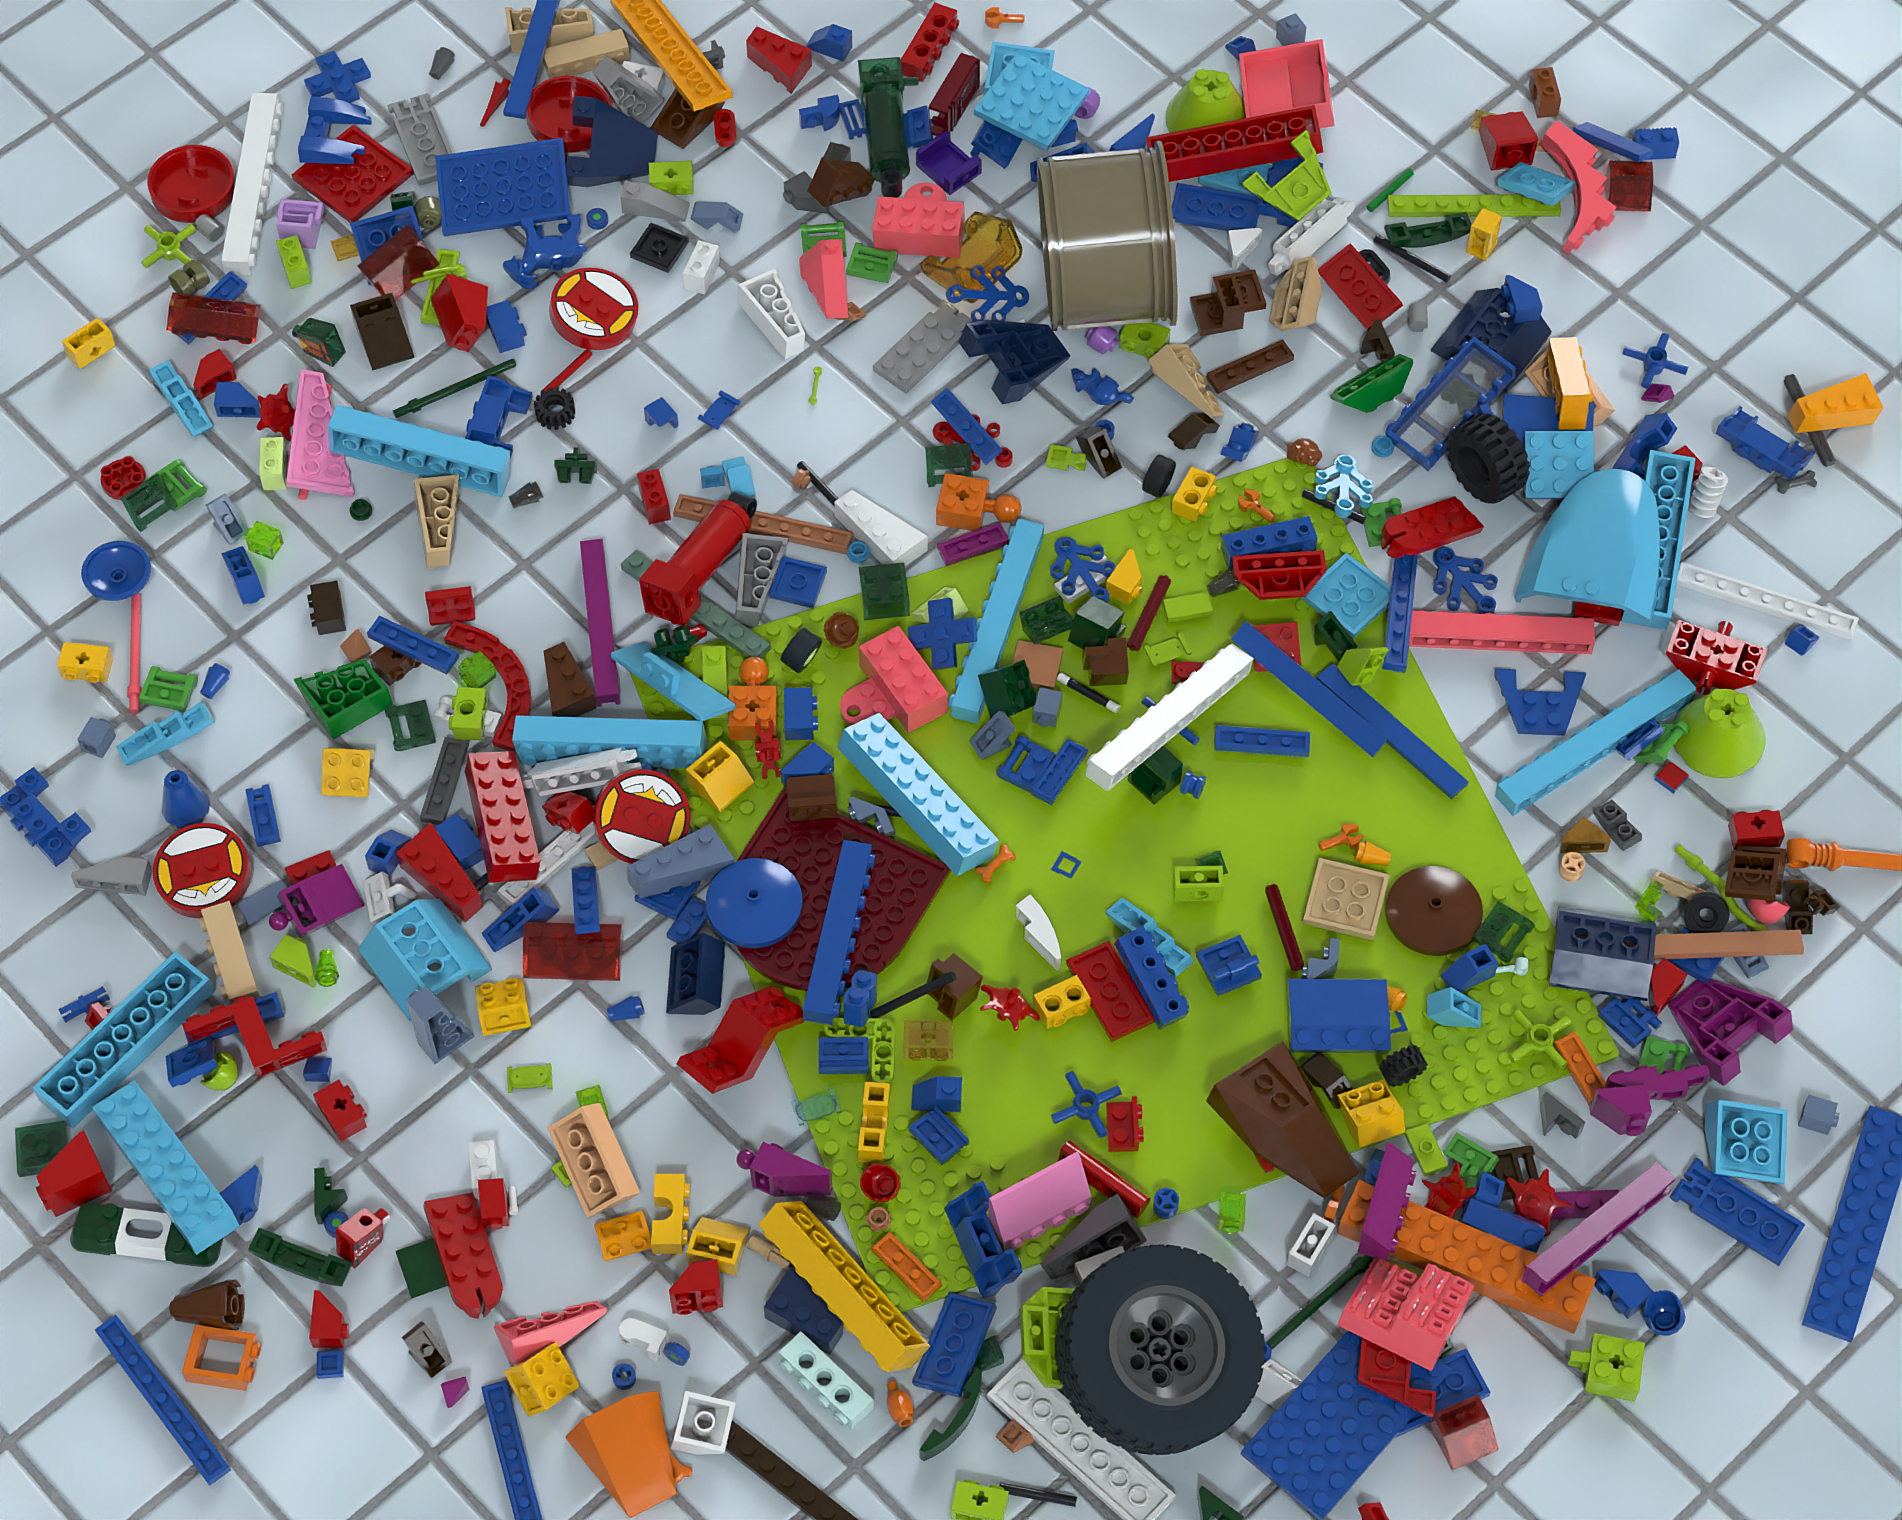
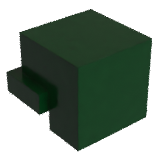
M1092 596L1075 613L1068 642L1084 650L1085 647L1108 646V638H1120L1125 633L1126 625L1122 624L1124 611Z
M1162 746L1128 774V782L1155 805L1181 783L1183 763Z

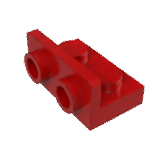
M471 586L425 592L431 626L453 623V621L465 622L476 619Z
M1132 1096L1131 1102H1106L1108 1152L1138 1151L1139 1142H1144L1143 1127L1138 1125V1119H1142V1104H1137V1096Z

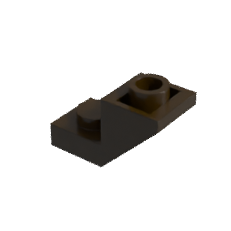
M1205 413L1191 414L1171 431L1168 438L1174 442L1173 444L1178 449H1195L1203 434L1216 433L1220 425Z
M1783 880L1782 902L1785 901L1790 906L1784 915L1786 929L1801 930V934H1812L1813 914L1811 913L1813 910L1808 904L1805 905L1803 903L1809 897L1810 882L1808 880Z
M1320 1051L1300 1066L1311 1084L1322 1088L1328 1100L1336 1109L1341 1107L1338 1095L1353 1090L1346 1076Z

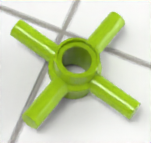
M190 224L175 235L172 232L160 234L152 226L147 225L144 228V232L157 242V250L142 260L141 264L147 269L161 257L165 260L177 258L184 265L192 259L180 250V243L194 233L196 228Z
M1520 1009L1516 1010L1512 1016L1527 1032L1525 1044L1508 1055L1511 1062H1517L1529 1052L1538 1055L1546 1053L1560 1070L1566 1067L1568 1063L1552 1044L1553 1036L1571 1024L1569 1017L1565 1015L1549 1027L1545 1024L1534 1026ZM1535 1037H1541L1545 1041H1538L1535 1039Z

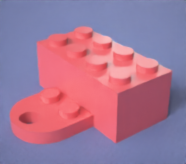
M919 183L907 190L904 198L878 196L872 229L874 248L891 251V249L897 250L898 254L960 258L965 230L964 202L947 201L944 190L933 183ZM926 191L932 193L929 196L922 195V193Z
M899 626L859 646V666L868 677V680L848 690L841 699V717L848 726H852L880 713L887 721L896 717L906 732L910 733L948 712L947 691ZM850 710H858L860 712L856 717H851L847 713Z

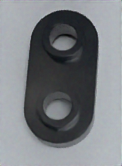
M1365 249L1360 251L1361 256L1367 262H1371L1369 265L1388 284L1391 276L1386 264L1373 250Z

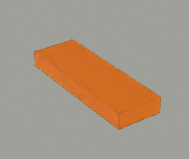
M1576 1031L1555 1041L1553 1046L1568 1063L1566 1068L1591 1107L1596 1090L1606 1088V1082Z
M891 1232L871 1248L872 1252L923 1303L942 1287V1283Z

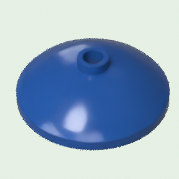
M113 541L98 546L86 557L81 569L82 581L86 589L95 597L107 601H119L134 596L144 588L151 574V564L146 552L138 545L127 541Z

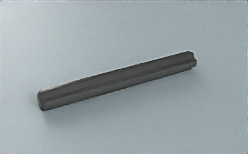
M1794 374L1785 376L1784 384L1795 404L1796 400L1804 397L1805 394ZM1822 430L1808 432L1822 464L1825 467L1832 466L1836 459Z

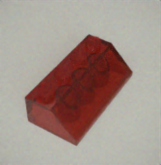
M172 292L166 330L176 335L189 333L194 334L198 338L210 336L216 337L220 341L232 339L238 340L242 344L256 343L261 305Z
M525 922L523 935V978L620 981L624 941L622 924H600V932L576 934L575 923Z

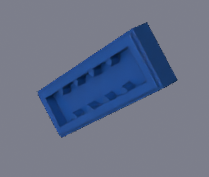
M1067 739L1032 789L1031 795L1052 805L1088 754V749Z

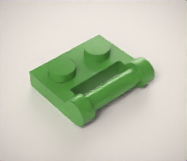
M844 221L819 225L800 224L803 254L820 240L842 239L843 257H847ZM838 232V235L808 237V234Z
M856 242L846 268V275L889 283L898 258V251L866 247L862 243Z
M180 459L174 460L147 478L148 484L174 512L194 498L202 497L207 492L205 485L199 483L188 472L185 464ZM173 474H179L191 488L186 490Z
M1394 498L1388 502L1372 503L1369 508L1360 507L1361 514L1366 516L1364 529L1369 547L1381 546L1382 539L1384 538L1382 528L1387 521L1386 512H1392L1393 516L1401 514L1400 509L1402 505L1400 499Z
M152 666L140 693L139 701L143 704L185 712L193 689L197 686L198 676L195 674L183 675L160 670V667ZM158 679L181 683L185 685L180 686L158 681Z
M1678 721L1677 724H1660L1665 732L1634 756V760L1636 763H1663L1668 757L1667 753L1679 738L1685 736L1689 731V726L1683 721Z
M1647 1036L1638 1067L1644 1065L1648 1067L1656 1066L1659 1075H1661L1664 1071L1668 1054L1675 1055L1672 1069L1675 1072L1680 1071L1683 1068L1685 1058L1689 1056L1690 1048L1684 1044H1673Z

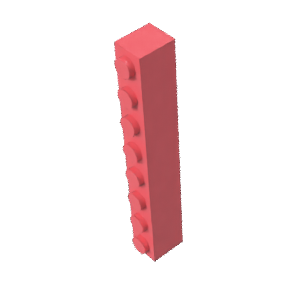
M1415 610L1412 611L1409 646L1592 655L1595 644L1594 619H1587L1585 617L1564 618L1562 616L1540 617L1539 615L1518 616L1516 614L1495 615L1493 613L1472 614L1470 612L1449 613L1447 611L1427 612Z

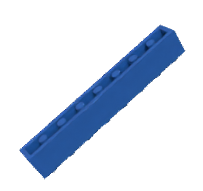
M843 840L803 1007L804 1021L833 1025L834 1018L840 1015L841 1003L838 1002L839 996H844L846 981H843L844 975L850 972L851 960L848 958L850 952L854 953L856 938H853L854 932H859L861 917H858L859 911L865 908L866 896H863L865 889H869L871 875H868L869 868H874L876 854H872V844Z

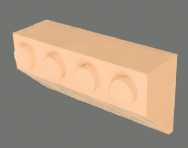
M1547 349L1525 373L1542 397L1556 398L1552 392V379L1550 378ZM1589 375V389L1593 390V428L1600 426L1616 410Z
M600 1103L582 1106L547 1127L587 1218L621 1205L640 1194Z

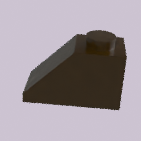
M1093 426L1076 436L1082 453L1086 455L1087 461L1102 478H1106L1122 468L1105 428Z

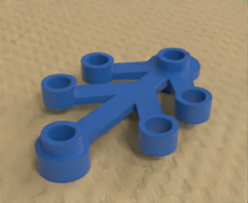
M977 265L970 270V275L986 290L963 289L960 285H953L947 289L946 298L950 303L954 304L963 299L986 300L979 309L971 313V320L973 322L984 320L985 314L999 300H1007L1000 310H996L991 315L992 321H1005L1006 315L1014 307H1023L1028 303L1029 293L1025 287L1015 286L1005 276V269L997 266L992 269L991 277L999 281L1007 290L999 291L986 277L984 268ZM975 269L980 271V276L975 274ZM996 270H999L1001 272L1000 277L996 276ZM954 290H958L960 292L959 297H956L954 295ZM1017 292L1022 295L1021 300L1016 297ZM976 312L980 313V320L975 317ZM996 313L1001 315V320H997Z
M1070 537L1058 539L1055 542V552L1058 554L1056 563L1050 568L1051 577L1061 579L1064 576L1066 560L1069 559L1072 564L1067 580L1062 583V593L1067 596L1075 593V583L1079 574L1091 591V597L1095 596L1109 603L1108 591L1098 586L1089 571L1109 577L1115 569V564L1111 561L1099 564L1081 560L1078 555H1083L1099 561L1104 557V548L1100 545H1094L1091 548L1080 546Z
M1444 547L1439 549L1434 555V563L1439 567L1437 580L1433 585V591L1438 595L1444 594L1447 590V582L1445 581L1447 571L1454 576L1451 596L1447 599V608L1451 611H1456L1460 608L1462 586L1477 604L1479 614L1494 613L1496 608L1495 599L1490 596H1482L1471 582L1483 584L1487 590H1493L1497 587V577L1492 574H1480L1483 571L1484 562L1479 558L1457 557L1450 548ZM1477 564V565H1479L1480 567H1479V568H1476V567H1474L1473 565ZM1458 566L1468 567L1471 572L1461 571ZM1455 601L1457 604L1453 605L1450 602Z

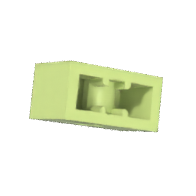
M283 437L261 438L259 476L263 490L286 489L287 450Z

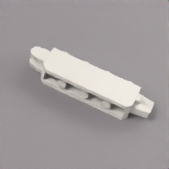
M1337 197L1333 201L1324 199L1274 243V257L1268 263L1270 273L1277 276L1286 269L1289 270L1294 260L1310 257L1348 223L1347 217L1351 212L1353 213L1355 203L1351 200L1345 203L1342 197Z
M622 748L536 763L533 769H529L528 773L521 775L523 789L534 788L538 796H545L605 785L618 774L628 770L642 769V766L639 762L627 764V761L637 757L634 749L622 751Z

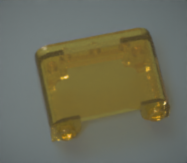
M975 211L964 224L967 239L962 242L960 258L946 257L941 262L937 256L929 255L920 263V267L927 277L946 290L953 285H960L963 289L986 290L977 280L971 277L970 270L974 266H982L986 277L995 284L997 281L991 277L992 269L1001 266L1007 273L1020 260L1023 249L1011 220ZM975 269V274L980 276V271ZM996 270V276L1000 277L1001 272L999 270ZM954 290V295L959 297L960 292L958 290ZM963 299V301L968 302V303H974V302H976V301L978 300V299Z

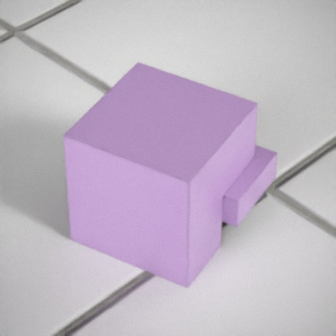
M281 199L276 223L279 238L283 239L297 235L301 248L316 249L324 212L323 202Z

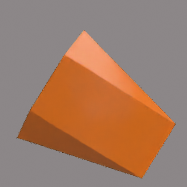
M659 1391L630 1395L582 1419L565 1437L629 1518L677 1495Z

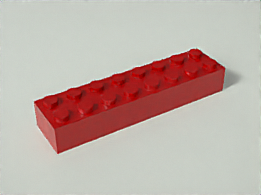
M1315 105L1146 137L1147 148L1152 147L1154 149L1156 141L1162 142L1169 182L1298 158L1300 155L1290 143L1305 130L1309 133V139L1316 154L1323 153Z

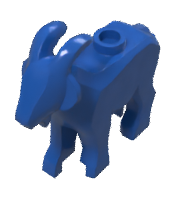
M566 215L567 223L558 225L559 232L563 234L561 237H543L542 225H537L534 228L533 217L520 218V226L526 233L527 241L522 260H516V257L513 256L511 260L503 262V269L510 278L525 289H534L538 286L537 282H531L537 279V275H532L534 271L538 269L559 271L576 265L582 258L583 253L587 251V247L579 244L577 240L580 233L581 215Z

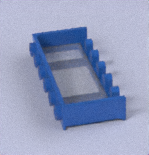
M1473 337L1469 342L1466 341L1462 344L1459 353L1446 362L1445 368L1440 373H1436L1432 377L1427 388L1421 389L1418 392L1415 401L1411 405L1404 407L1401 416L1387 426L1386 436L1392 440L1394 446L1428 472L1446 453L1447 440L1452 430L1476 416L1480 405L1491 404L1516 376L1515 366Z

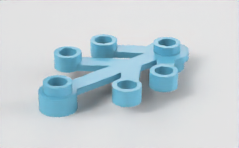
M1340 455L1334 461L1332 467L1317 471L1314 481L1319 484L1314 491V496L1318 499H1326L1328 492L1339 488V499L1336 501L1334 510L1335 514L1340 518L1350 516L1354 508V503L1349 499V490L1359 498L1358 504L1363 508H1369L1373 501V497L1368 494L1372 490L1373 482L1355 470V460L1349 455ZM1340 473L1339 478L1328 482L1329 477ZM1349 476L1352 477L1355 481H1357L1359 483V486L1352 482L1349 479Z

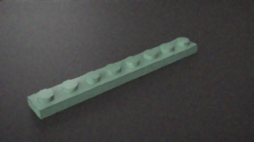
M635 550L620 565L623 571L639 581L653 561ZM699 594L701 606L691 617L692 620L698 624H703L709 632L746 658L758 657L761 659L771 650L770 643Z

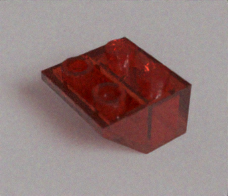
M1609 160L1605 176L1607 177L1606 194L1607 200L1616 206L1615 211L1651 212L1654 179L1652 162L1641 161L1638 163L1636 161Z
M1478 1394L1437 1411L1433 1417H1430L1428 1426L1451 1470L1499 1450L1490 1416Z

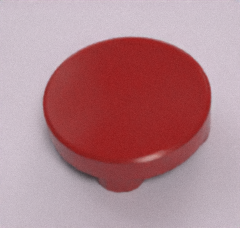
M126 456L103 466L100 471L102 488L113 499L127 500L134 498L144 490L147 483V476L143 466L131 456Z

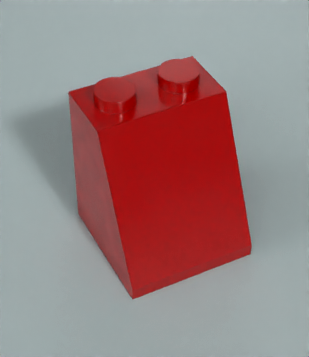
M1523 111L1481 117L1479 133L1491 171L1513 168L1520 162L1532 165L1538 136Z
M447 273L431 296V303L447 345L469 352L485 330L488 286Z
M84 1130L79 1132L36 1176L39 1182V1186L35 1187L46 1210L52 1209L55 1217L112 1192Z

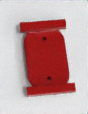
M1172 661V684H1176L1177 680L1186 681L1190 674L1194 671H1199L1205 662L1183 661L1176 664V661Z

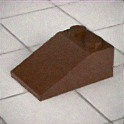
M675 88L650 129L684 149L714 121L715 112L722 109L725 102L723 101L705 107L702 110L693 111Z

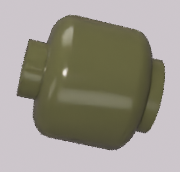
M428 196L419 199L415 203L414 211L419 226L431 229L442 223L441 218L443 214L438 199Z

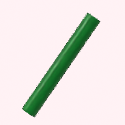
M1408 168L1366 206L1367 210L1373 212L1388 198V195H1392L1414 175L1413 170Z

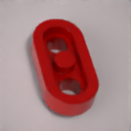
M720 109L715 112L713 117L715 141L721 147H730L735 144L737 139L735 116L729 109Z

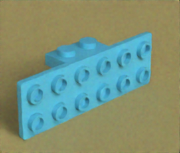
M641 642L611 652L613 660L673 701L680 708L690 713L697 720L705 721L735 710L736 704L672 661L663 653L653 654L651 650L653 646L647 642Z

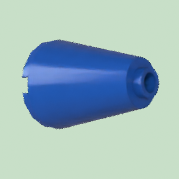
M181 770L169 772L164 778L162 814L166 822L175 825L179 829L201 823L205 815L209 813L207 795L185 772Z

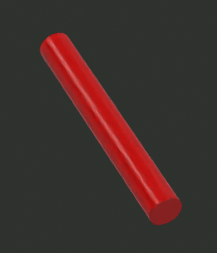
M586 349L541 391L544 390L547 393V388H551V391H554L555 387H559L592 356V353Z

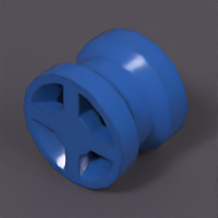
M1187 771L1180 788V793L1192 794L1193 798L1199 799L1206 783V777H1197L1193 772Z
M1163 1188L1157 1191L1153 1203L1155 1214L1162 1219H1169L1176 1215L1179 1205L1178 1194L1170 1188Z

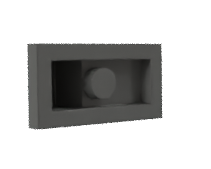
M1548 1092L1543 1094L1540 1103L1543 1135L1546 1136L1557 1124L1562 1132L1576 1139L1582 1133L1586 1122Z

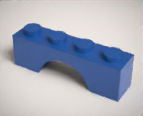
M1668 414L1646 415L1612 469L1630 471L1643 479L1645 471L1642 469V465L1648 457L1650 450L1655 451L1667 445L1677 430Z

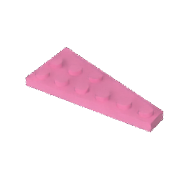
M301 369L285 486L353 497L354 490L350 483L348 468H346L344 455L332 453L329 449L328 424L332 417L333 409L329 403V394L324 375L320 372Z

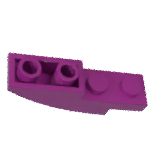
M1694 1064L1686 1067L1684 1070L1675 1072L1674 1069H1670L1659 1075L1656 1066L1648 1067L1644 1065L1630 1072H1624L1623 1070L1613 1072L1608 1076L1605 1087L1646 1085L1649 1100L1676 1099L1685 1097L1690 1086L1706 1083L1710 1072L1707 1065L1699 1066Z

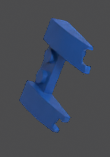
M311 96L304 136H301L298 146L300 163L354 164V158L351 156L354 153L363 155L365 147L327 137L330 124L371 125L370 116H365L364 114L366 113L365 107L342 100Z

